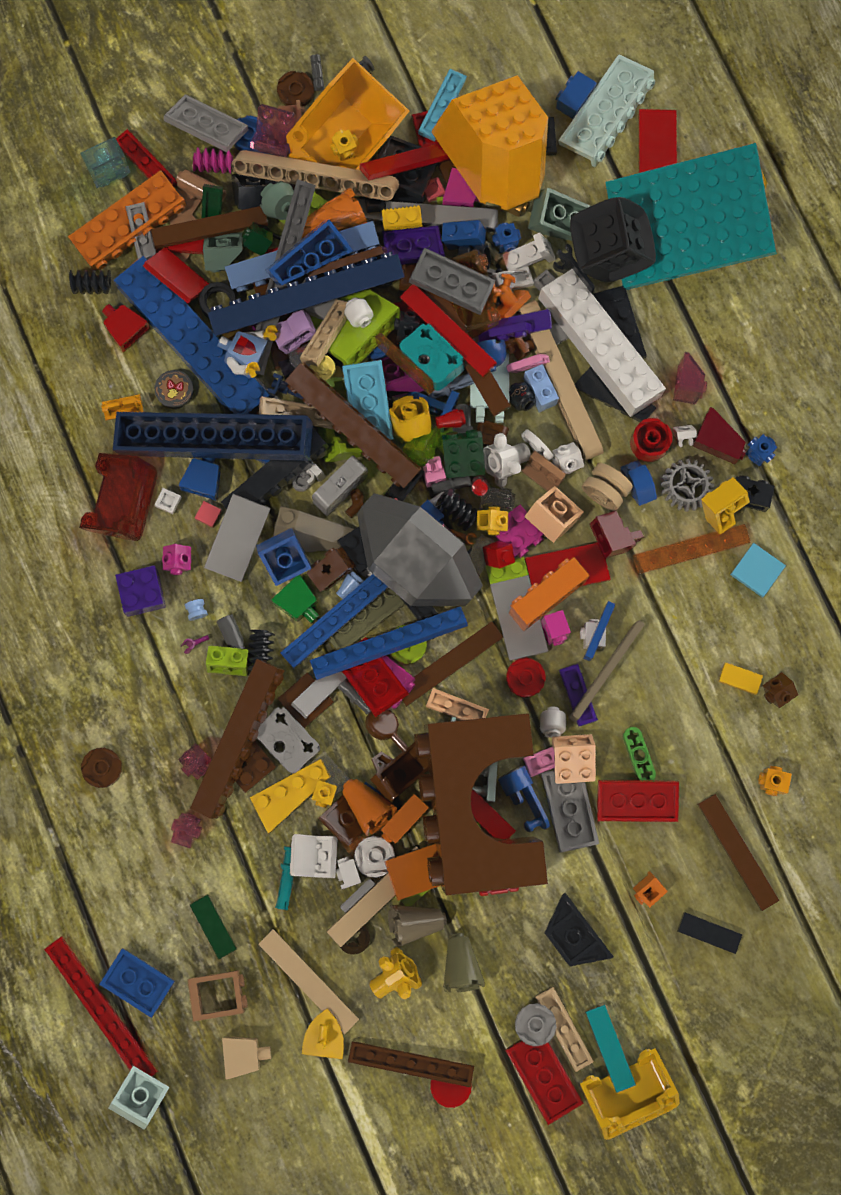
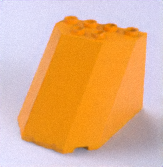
M352 58L286 135L290 148L289 158L360 170V163L368 162L409 113V110ZM349 129L351 134H355L358 139V154L350 159L340 161L338 155H334L330 145L333 144L332 137L340 130L346 131Z

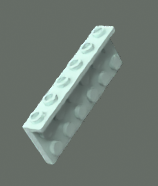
M618 55L558 140L559 145L591 160V166L596 167L598 162H602L607 149L613 146L616 136L623 132L625 123L634 116L637 106L643 103L648 90L654 87V70L622 55Z

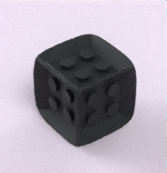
M623 197L610 198L578 212L570 219V231L575 257L581 271L589 277L601 282L617 281L647 269L655 263L656 250L650 222L646 212L638 204Z

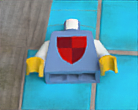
M269 325L262 331H238L233 340L222 336L217 346L227 351L224 362L235 375H245L251 379L256 377L255 371H260L258 363L265 351L267 339L275 341L277 338L275 333H278L276 326Z

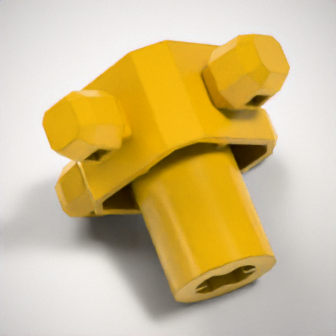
M398 947L391 950L390 958L383 956L379 959V966L383 972L369 982L372 992L380 999L393 990L397 991L402 999H407L411 995V988L418 989L422 986L416 964L411 958L403 954V951Z

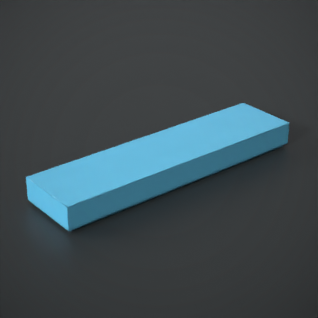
M449 69L418 130L419 135L436 141L432 134V129L451 100L458 97L467 76Z

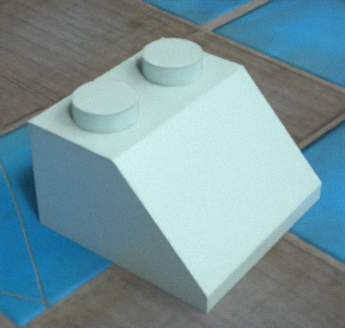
M133 1066L111 1102L109 1109L145 1130L169 1087Z

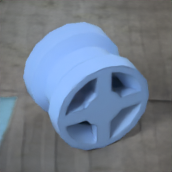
M203 599L193 600L185 604V609L189 612V621L198 620L208 615L207 610L203 607L205 604Z

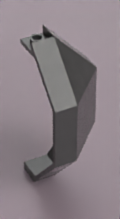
M374 493L360 508L357 517L368 570L410 606H466L482 588V582L464 543L420 506Z

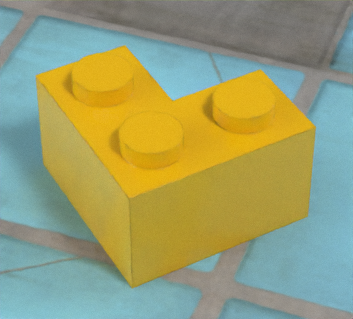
M734 477L722 482L718 488L708 492L701 499L706 521L720 535L736 524L734 513L750 503L748 492Z

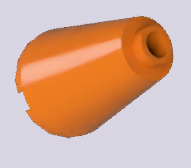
M349 779L343 785L342 793L366 836L369 833L371 835L385 826L390 814L392 816L395 815L397 807L360 780Z

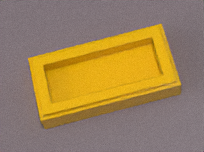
M725 662L718 682L757 695L763 675Z

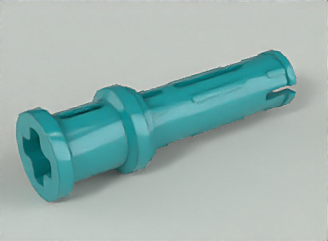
M284 846V860L280 865L283 870L275 908L288 910L294 876L290 874L291 847Z

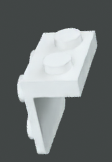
M294 834L291 843V876L335 878L337 838L335 836Z

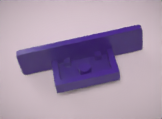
M546 309L477 324L479 342L493 339L499 342L500 339L507 341L510 337L522 338L530 333L552 329L551 311Z

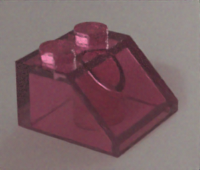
M689 352L684 353L678 364L673 401L696 404L699 399H702L703 393L706 392L707 381H704L705 373Z

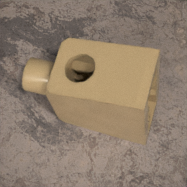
M228 1036L222 1038L226 1079L258 1071L260 1069V1060L271 1059V1047H258V1038Z

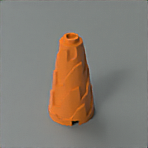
M351 187L307 216L301 239L324 220L330 219L338 231L367 223L359 201L354 198L356 195Z

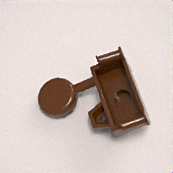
M387 709L377 717L370 711L365 720L366 729L369 734L378 740L392 739L402 751L394 759L382 751L371 759L377 773L370 780L391 803L419 779L418 775H423L428 771L427 758H416L415 742L408 747L397 734L399 727L398 719L391 710Z

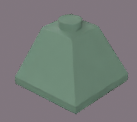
M231 233L204 239L205 271L220 272L225 270V266L231 264L242 252V233Z

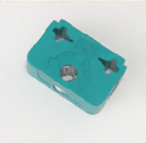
M430 324L420 325L400 343L402 359L436 391L442 390L463 372L462 355L434 330Z

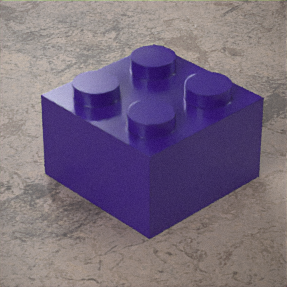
M155 565L115 575L123 613L127 617L166 608L158 570Z

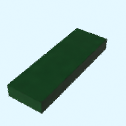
M209 895L190 904L218 960L237 950Z

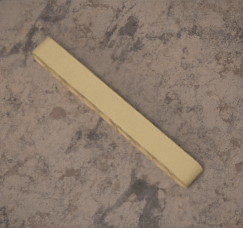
M247 150L240 151L231 163L233 171L239 175L278 182L283 181L284 183L295 185L298 179L316 185L315 188L340 193L351 187L357 196L385 201L391 200L399 187L398 180L389 175L368 181L360 170Z
M534 300L524 304L517 312L518 315L541 311V309ZM550 329L527 334L529 340L534 344L535 354L549 356L550 362L543 364L559 397L558 405L575 443L581 451L582 458L586 461L603 454L602 444Z

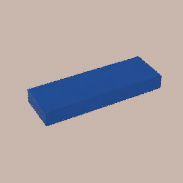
M610 601L606 603L583 659L587 661L593 659L615 607L614 603Z

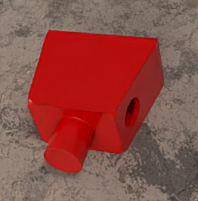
M108 304L102 310V313L107 317L103 324L123 353L150 329L148 322L125 305L115 309L111 304Z

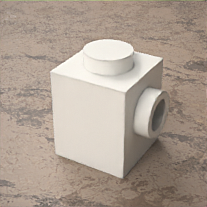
M590 619L589 622L584 624V627H581L580 639H583V649H587L599 619ZM606 628L597 649H604L606 647Z

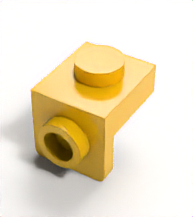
M318 780L312 796V800L316 801L315 805L326 809L328 805L332 806L337 786Z

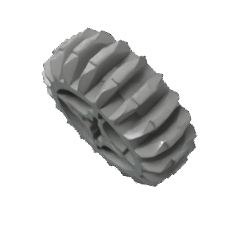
M687 459L685 464L682 460L678 461V465L672 463L671 468H667L666 474L662 476L664 482L661 483V487L665 488L662 490V494H668L665 501L671 499L670 506L673 507L677 504V510H681L682 506H684L685 512H688L690 507L693 511H696L697 506L702 508L701 499L708 492H712L710 489L714 488V484L709 483L713 480V477H707L710 471L702 470L704 464L698 467L697 460L693 464L690 463V459ZM689 472H690V473H693V474L696 475L698 478H693V477H691L690 474H689ZM680 473V482L673 486V477ZM686 482V484L691 485V487L689 488L688 486H684V483ZM702 485L701 495L695 498L694 488ZM677 493H683L686 499L682 498Z

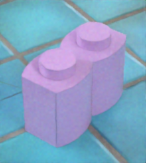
M304 310L294 312L286 321L279 322L276 325L278 333H275L277 336L275 341L278 348L285 354L296 350L302 343L309 341L316 332L310 315Z

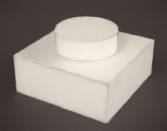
M162 488L154 506L173 515L182 497Z

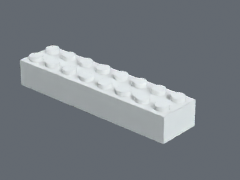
M573 269L541 288L538 299L546 309L551 311L552 317L630 417L662 396L666 389Z

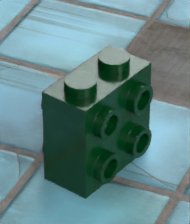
M467 430L466 433L451 431L447 432L446 435H442L446 478L485 475L481 431Z

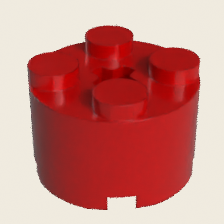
M644 419L636 426L631 436V450L638 460L646 462L657 461L665 456L670 448L673 439L672 431L660 419Z

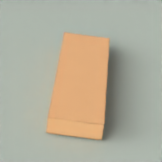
M435 688L432 689L426 704L427 708L450 717H456L460 721L486 718L489 711L487 708Z

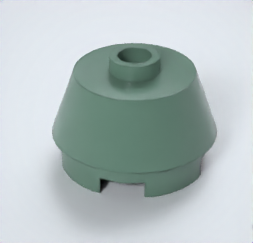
M283 181L276 184L269 183L263 189L260 207L266 216L286 220L294 192L290 184Z

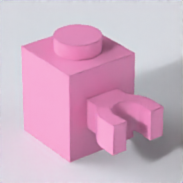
M429 455L424 457L420 466L424 471L423 476L427 488L431 487L432 484L446 481L440 456Z

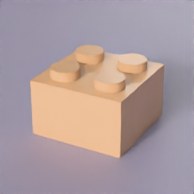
M554 486L533 504L524 517L554 543L574 526L584 511Z

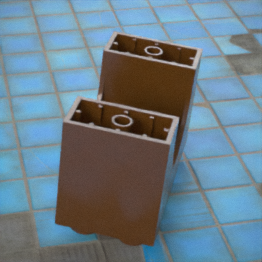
M529 713L424 724V733L414 734L416 758H427L429 774L418 775L421 800H432L433 815L423 816L425 841L428 844L436 843L438 857L427 858L429 881L432 886L441 885L445 895H455L548 884L544 843L542 840L534 836L512 839H499L488 836L476 823L471 810L472 788L484 769L499 760L534 756Z

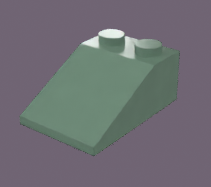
M547 187L540 191L538 198L534 199L528 229L543 235L572 241L570 219L578 212L590 207V205Z

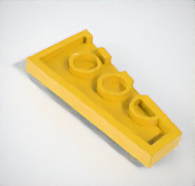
M322 759L250 797L268 834L314 793L318 780L326 782L331 778Z

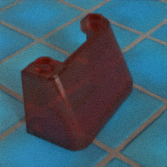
M99 453L95 467L97 472L103 476L97 503L94 512H86L82 516L79 528L102 535L138 541L143 535L157 479V470L153 465L138 456Z

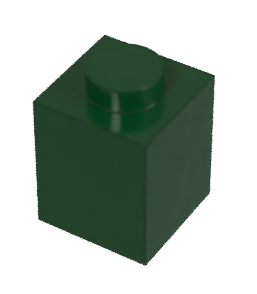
M254 222L250 227H246L242 233L243 246L260 256L266 253L273 242V233Z

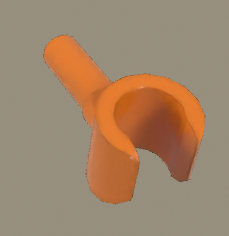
M450 529L454 536L463 539L468 546L474 544L468 540V536L477 538L475 533H468L466 535Z

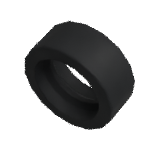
M213 282L203 288L200 293L199 302L202 312L206 317L209 318L208 312H211L207 306V298L212 293L224 292L229 297V302L236 300L235 293L229 285L223 282Z

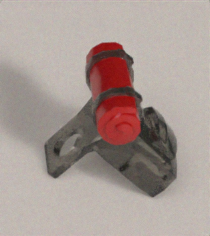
M477 475L472 479L471 490L475 495L481 497L479 510H482L483 505L514 509L516 494L512 492V489L500 486L499 489L489 486V482L484 475Z

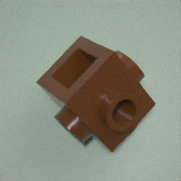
M782 672L763 685L765 699L768 703H773L778 708H781L798 696L794 682Z

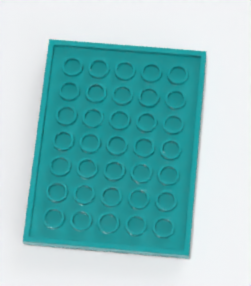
M756 143L605 182L608 199L623 197L644 209L650 222L655 244V263L647 269L623 278L622 285H624L626 290L777 254Z

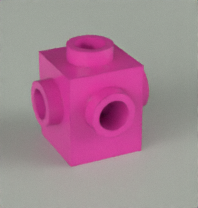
M180 544L164 546L162 570L170 571L172 575H182L184 571L191 570V547Z

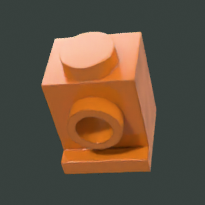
M651 871L633 888L636 892L633 896L641 905L645 902L649 908L668 892Z

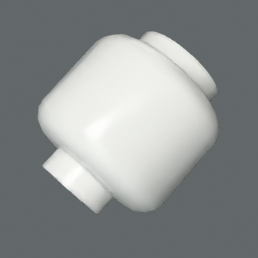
M353 298L347 302L344 314L353 327H367L373 317V311L367 301L361 298Z
M548 707L547 710L540 714L541 732L549 738L561 736L566 731V714L559 710L558 707Z

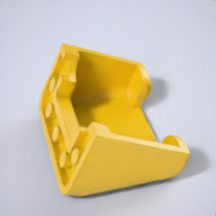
M656 1048L642 1051L639 1054L640 1057L637 1059V1063L629 1066L636 1086L616 1093L610 1076L600 1080L599 1077H594V1075L586 1077L580 1083L605 1140L612 1139L675 1109L680 1104L679 1093Z

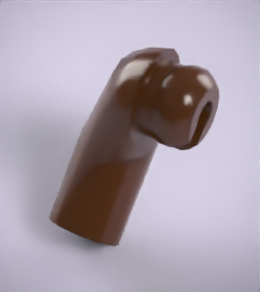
M359 489L351 491L352 505L345 511L350 518H353L364 505V494Z

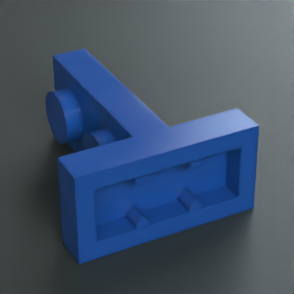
M452 390L446 404L419 392H409L408 396H413V399L424 398L428 402L430 414L441 416L454 410L459 393ZM436 427V430L444 433L445 428L438 429Z

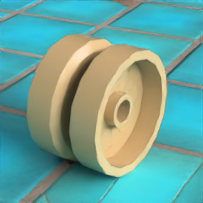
M598 463L592 471L593 477L586 479L582 489L587 496L602 507L611 511H617L623 502L622 497H627L632 490V483L615 468L607 464Z

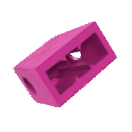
M452 168L442 205L474 208L475 202L480 203V201L456 168Z

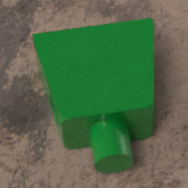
M300 575L292 579L271 599L277 608L297 622L305 617L312 624L320 616L313 609L318 603L317 599Z

